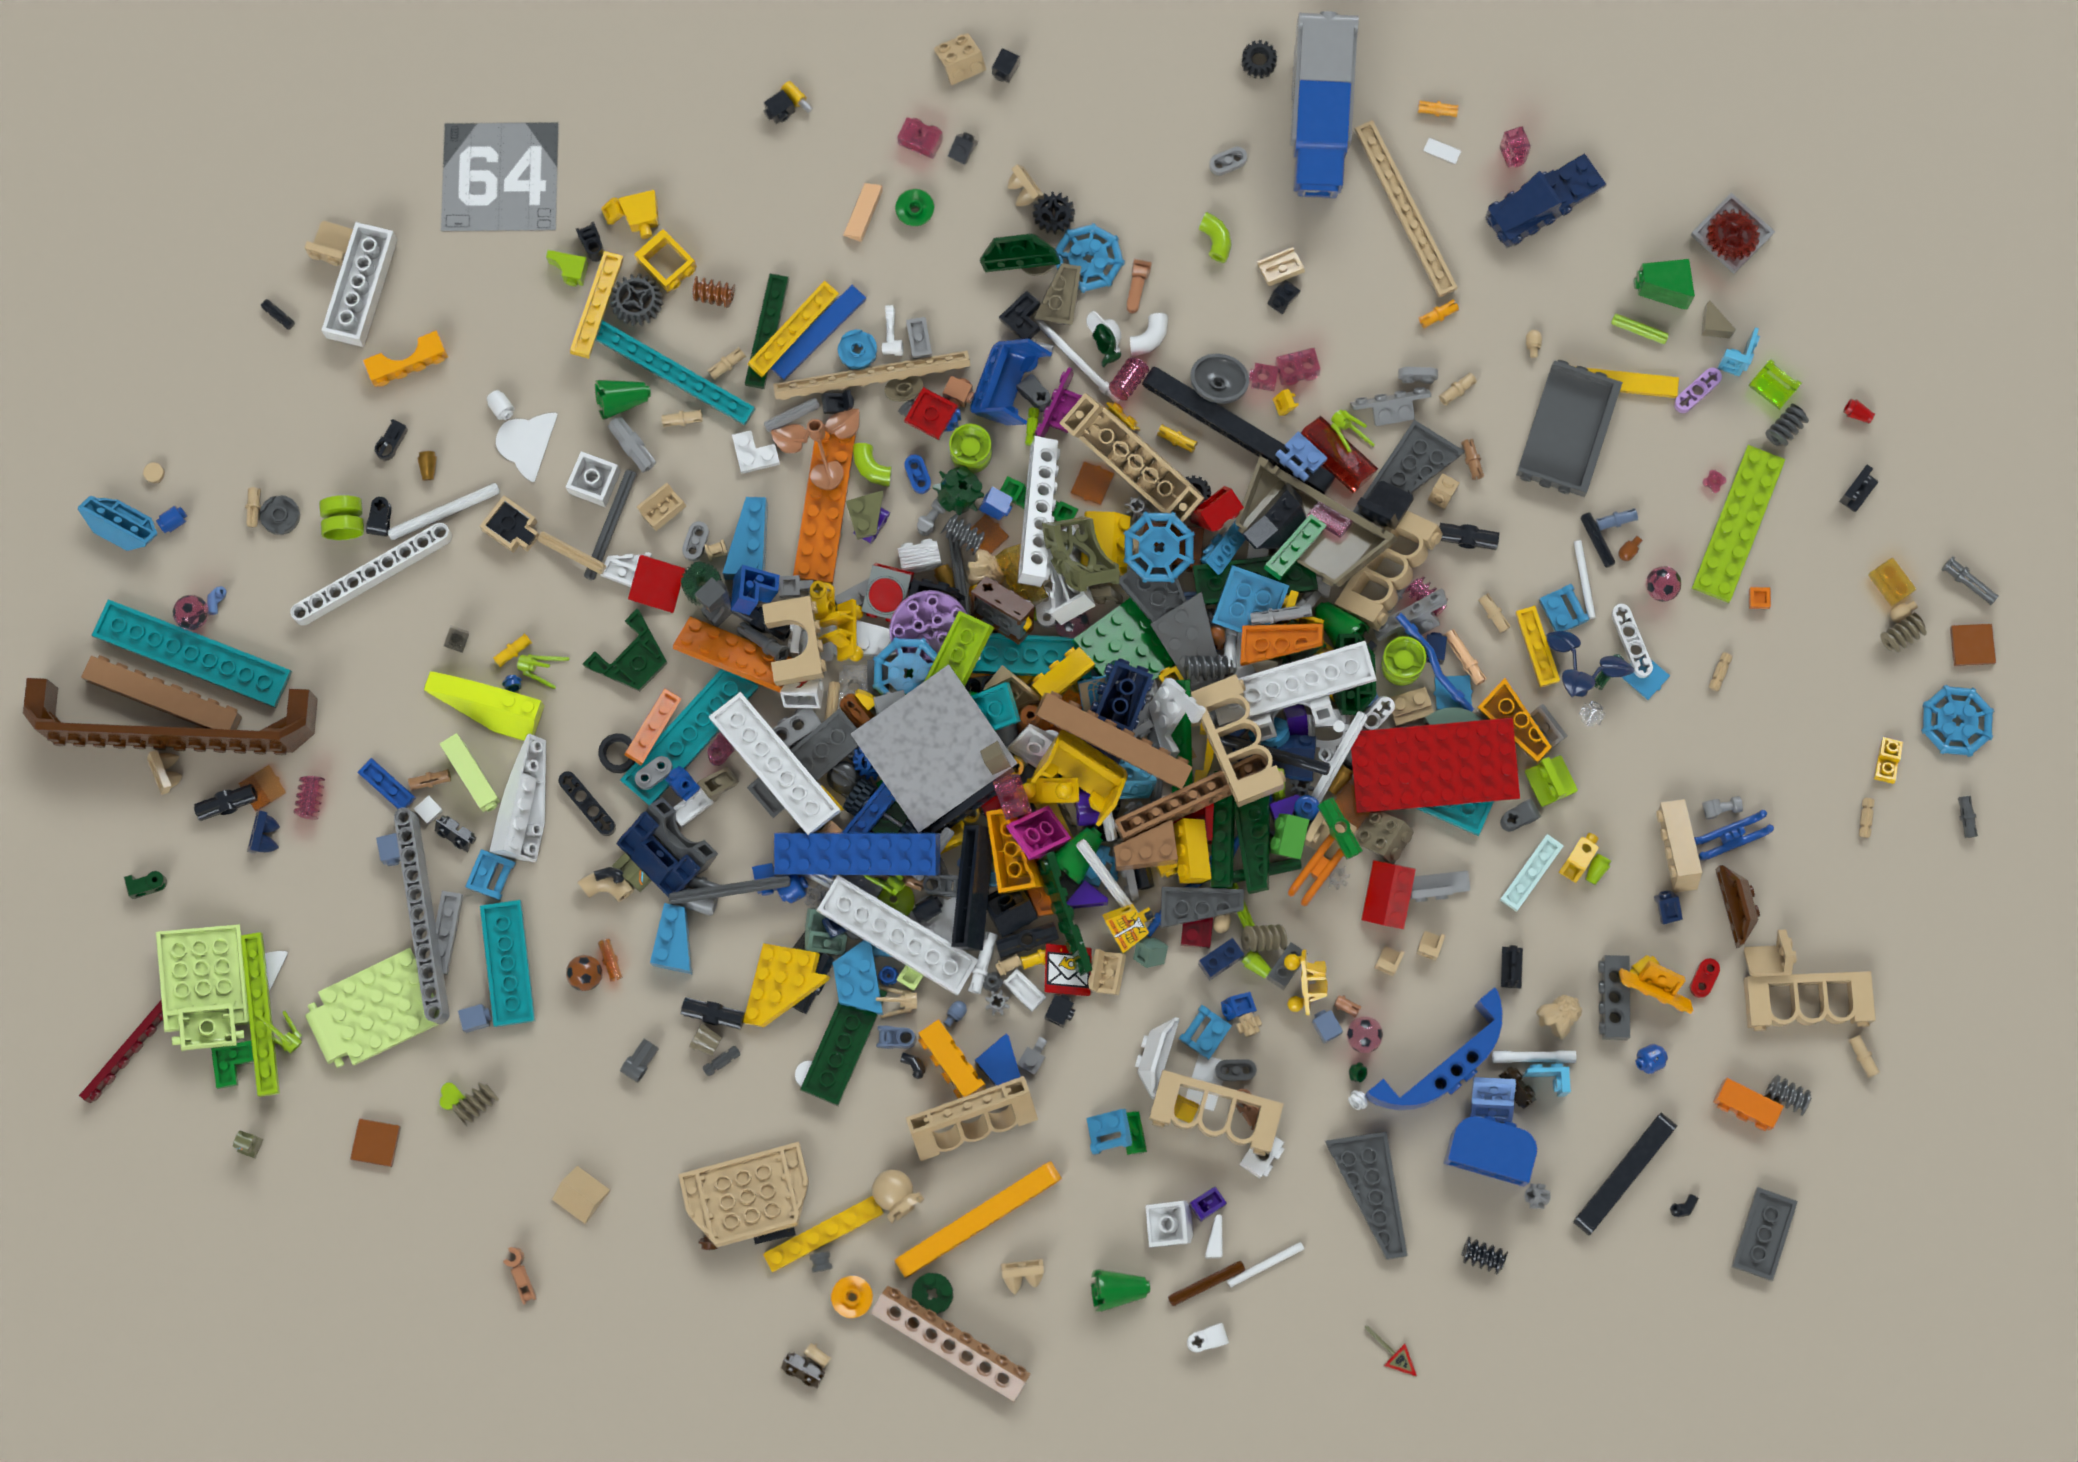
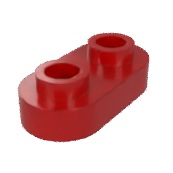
M1707 958L1699 964L1690 984V991L1695 997L1704 998L1710 994L1720 973V965L1716 960ZM1707 965L1713 967V972L1707 970ZM1699 983L1704 984V990L1698 988Z

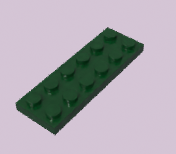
M1273 555L1230 561L1219 575L1208 564L1192 567L1196 595L1202 592L1205 605L1218 604L1232 565L1289 585L1286 595H1290L1291 590L1299 593L1318 591L1316 573L1298 562L1290 568L1281 580H1278L1264 569L1265 564Z
M879 989L880 997H886L887 992ZM838 1002L800 1091L839 1106L878 1014L868 1010H860L853 1006L842 1005Z

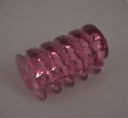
M1128 358L1110 382L1109 390L1118 399L1127 400L1128 396L1133 395L1141 380L1145 378V374L1149 372V367L1138 358Z
M1424 576L1414 580L1404 591V593L1411 591L1409 597L1411 599L1416 597L1415 602L1430 595L1437 589L1436 587L1429 589L1431 582L1423 584ZM1447 605L1433 611L1436 617L1444 611Z
M303 776L299 778V782L302 784L298 785L297 789L301 792L297 793L296 797L300 800L295 801V806L299 808L293 810L294 814L305 819H319L313 814L320 812L319 809L315 808V805L321 804L320 801L316 800V797L323 796V794L317 791L318 789H324V786L319 784L320 781H325L324 778L317 776Z

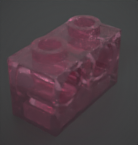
M1523 126L1505 131L1500 144V150L1507 167H1519L1526 162L1531 148Z
M1315 348L1278 356L1275 361L1281 385L1287 384V386H1291L1304 379L1311 381L1320 375L1321 369ZM1310 363L1313 367L1306 369L1303 364ZM1289 367L1292 368L1294 372L1288 374L1284 371V369Z
M1010 774L993 781L1006 820H1014L1033 813L1019 774Z

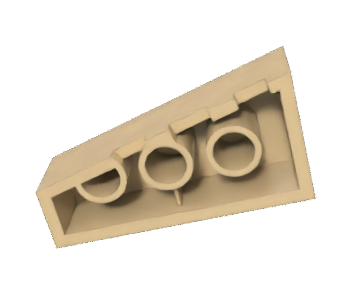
M1685 799L1661 802L1659 810L1656 811L1658 823H1661L1660 833L1665 845V856L1668 862L1672 890L1674 893L1697 890L1702 876V869Z

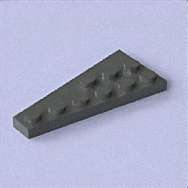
M1414 420L1362 498L1368 500L1380 481H1385L1412 494L1463 455L1465 451ZM1358 505L1353 510L1354 513L1358 514L1359 516L1363 517L1369 522H1375V520L1371 518L1368 519L1360 514Z
M1161 542L1155 547L1154 551L1162 553L1164 551V544ZM1141 559L1138 564L1147 571L1149 566ZM1170 564L1169 567H1170V570H1171V572H1172V571H1173V568H1172V564ZM1132 568L1119 578V585L1151 623L1187 601L1178 578L1175 579L1174 583H1144ZM1152 568L1150 572L1152 574H1167L1165 568Z

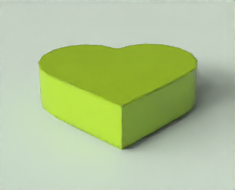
M445 1083L441 1087L442 1097L440 1098V1106L445 1110H452L453 1104L457 1106L459 1099L464 1100L466 1098L453 1083Z

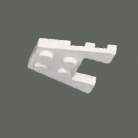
M1165 678L1148 707L1160 747L1171 751L1170 756L1176 758L1180 751L1171 734L1185 712L1191 723H1198L1206 709L1203 706H1199L1196 703V699L1189 697L1185 693L1186 690L1175 680Z

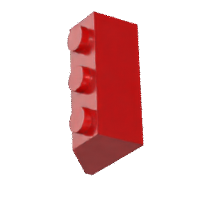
M1373 860L1361 920L1404 930L1416 869Z

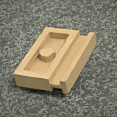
M1293 247L1257 261L1258 268H1260L1269 287L1305 272V268Z
M1426 687L1390 697L1395 703L1394 711L1391 713L1395 727L1424 719L1434 712Z

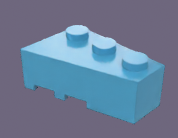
M664 903L650 963L654 967L693 975L687 911L685 907Z

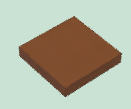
M1992 624L1952 625L1950 627L1954 666L1991 665L1996 663Z
M359 1119L350 1160L392 1167L401 1126Z

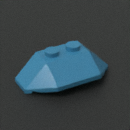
M89 496L78 506V511L93 533L126 551L145 547L157 536V530L151 517L119 500Z

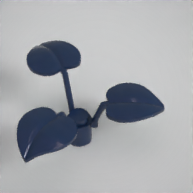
M1554 631L1546 634L1547 643L1553 650L1558 652H1569L1571 650L1573 654V669L1565 670L1562 673L1563 685L1571 697L1575 695L1579 697L1586 696L1588 690L1594 688V679L1600 671H1603L1604 675L1614 678L1627 676L1635 671L1622 658L1606 656L1600 659V667L1597 668L1592 676L1585 672H1578L1575 648L1580 647V639L1567 631Z

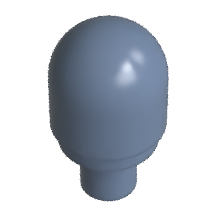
M956 1001L950 1006L946 1013L948 1017L944 1021V1025L950 1028L954 1022H958L967 1012V1006L964 1002Z

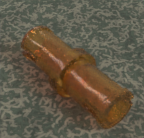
M605 939V944L601 940L598 942V946L603 957L602 963L606 966L609 980L612 982L615 981V978L619 980L623 976L621 975L617 963L619 959L614 954L611 940Z

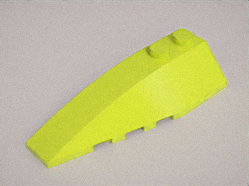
M430 671L424 687V691L447 703L489 730L525 741L527 734L535 735L544 709V704L541 700L487 684Z

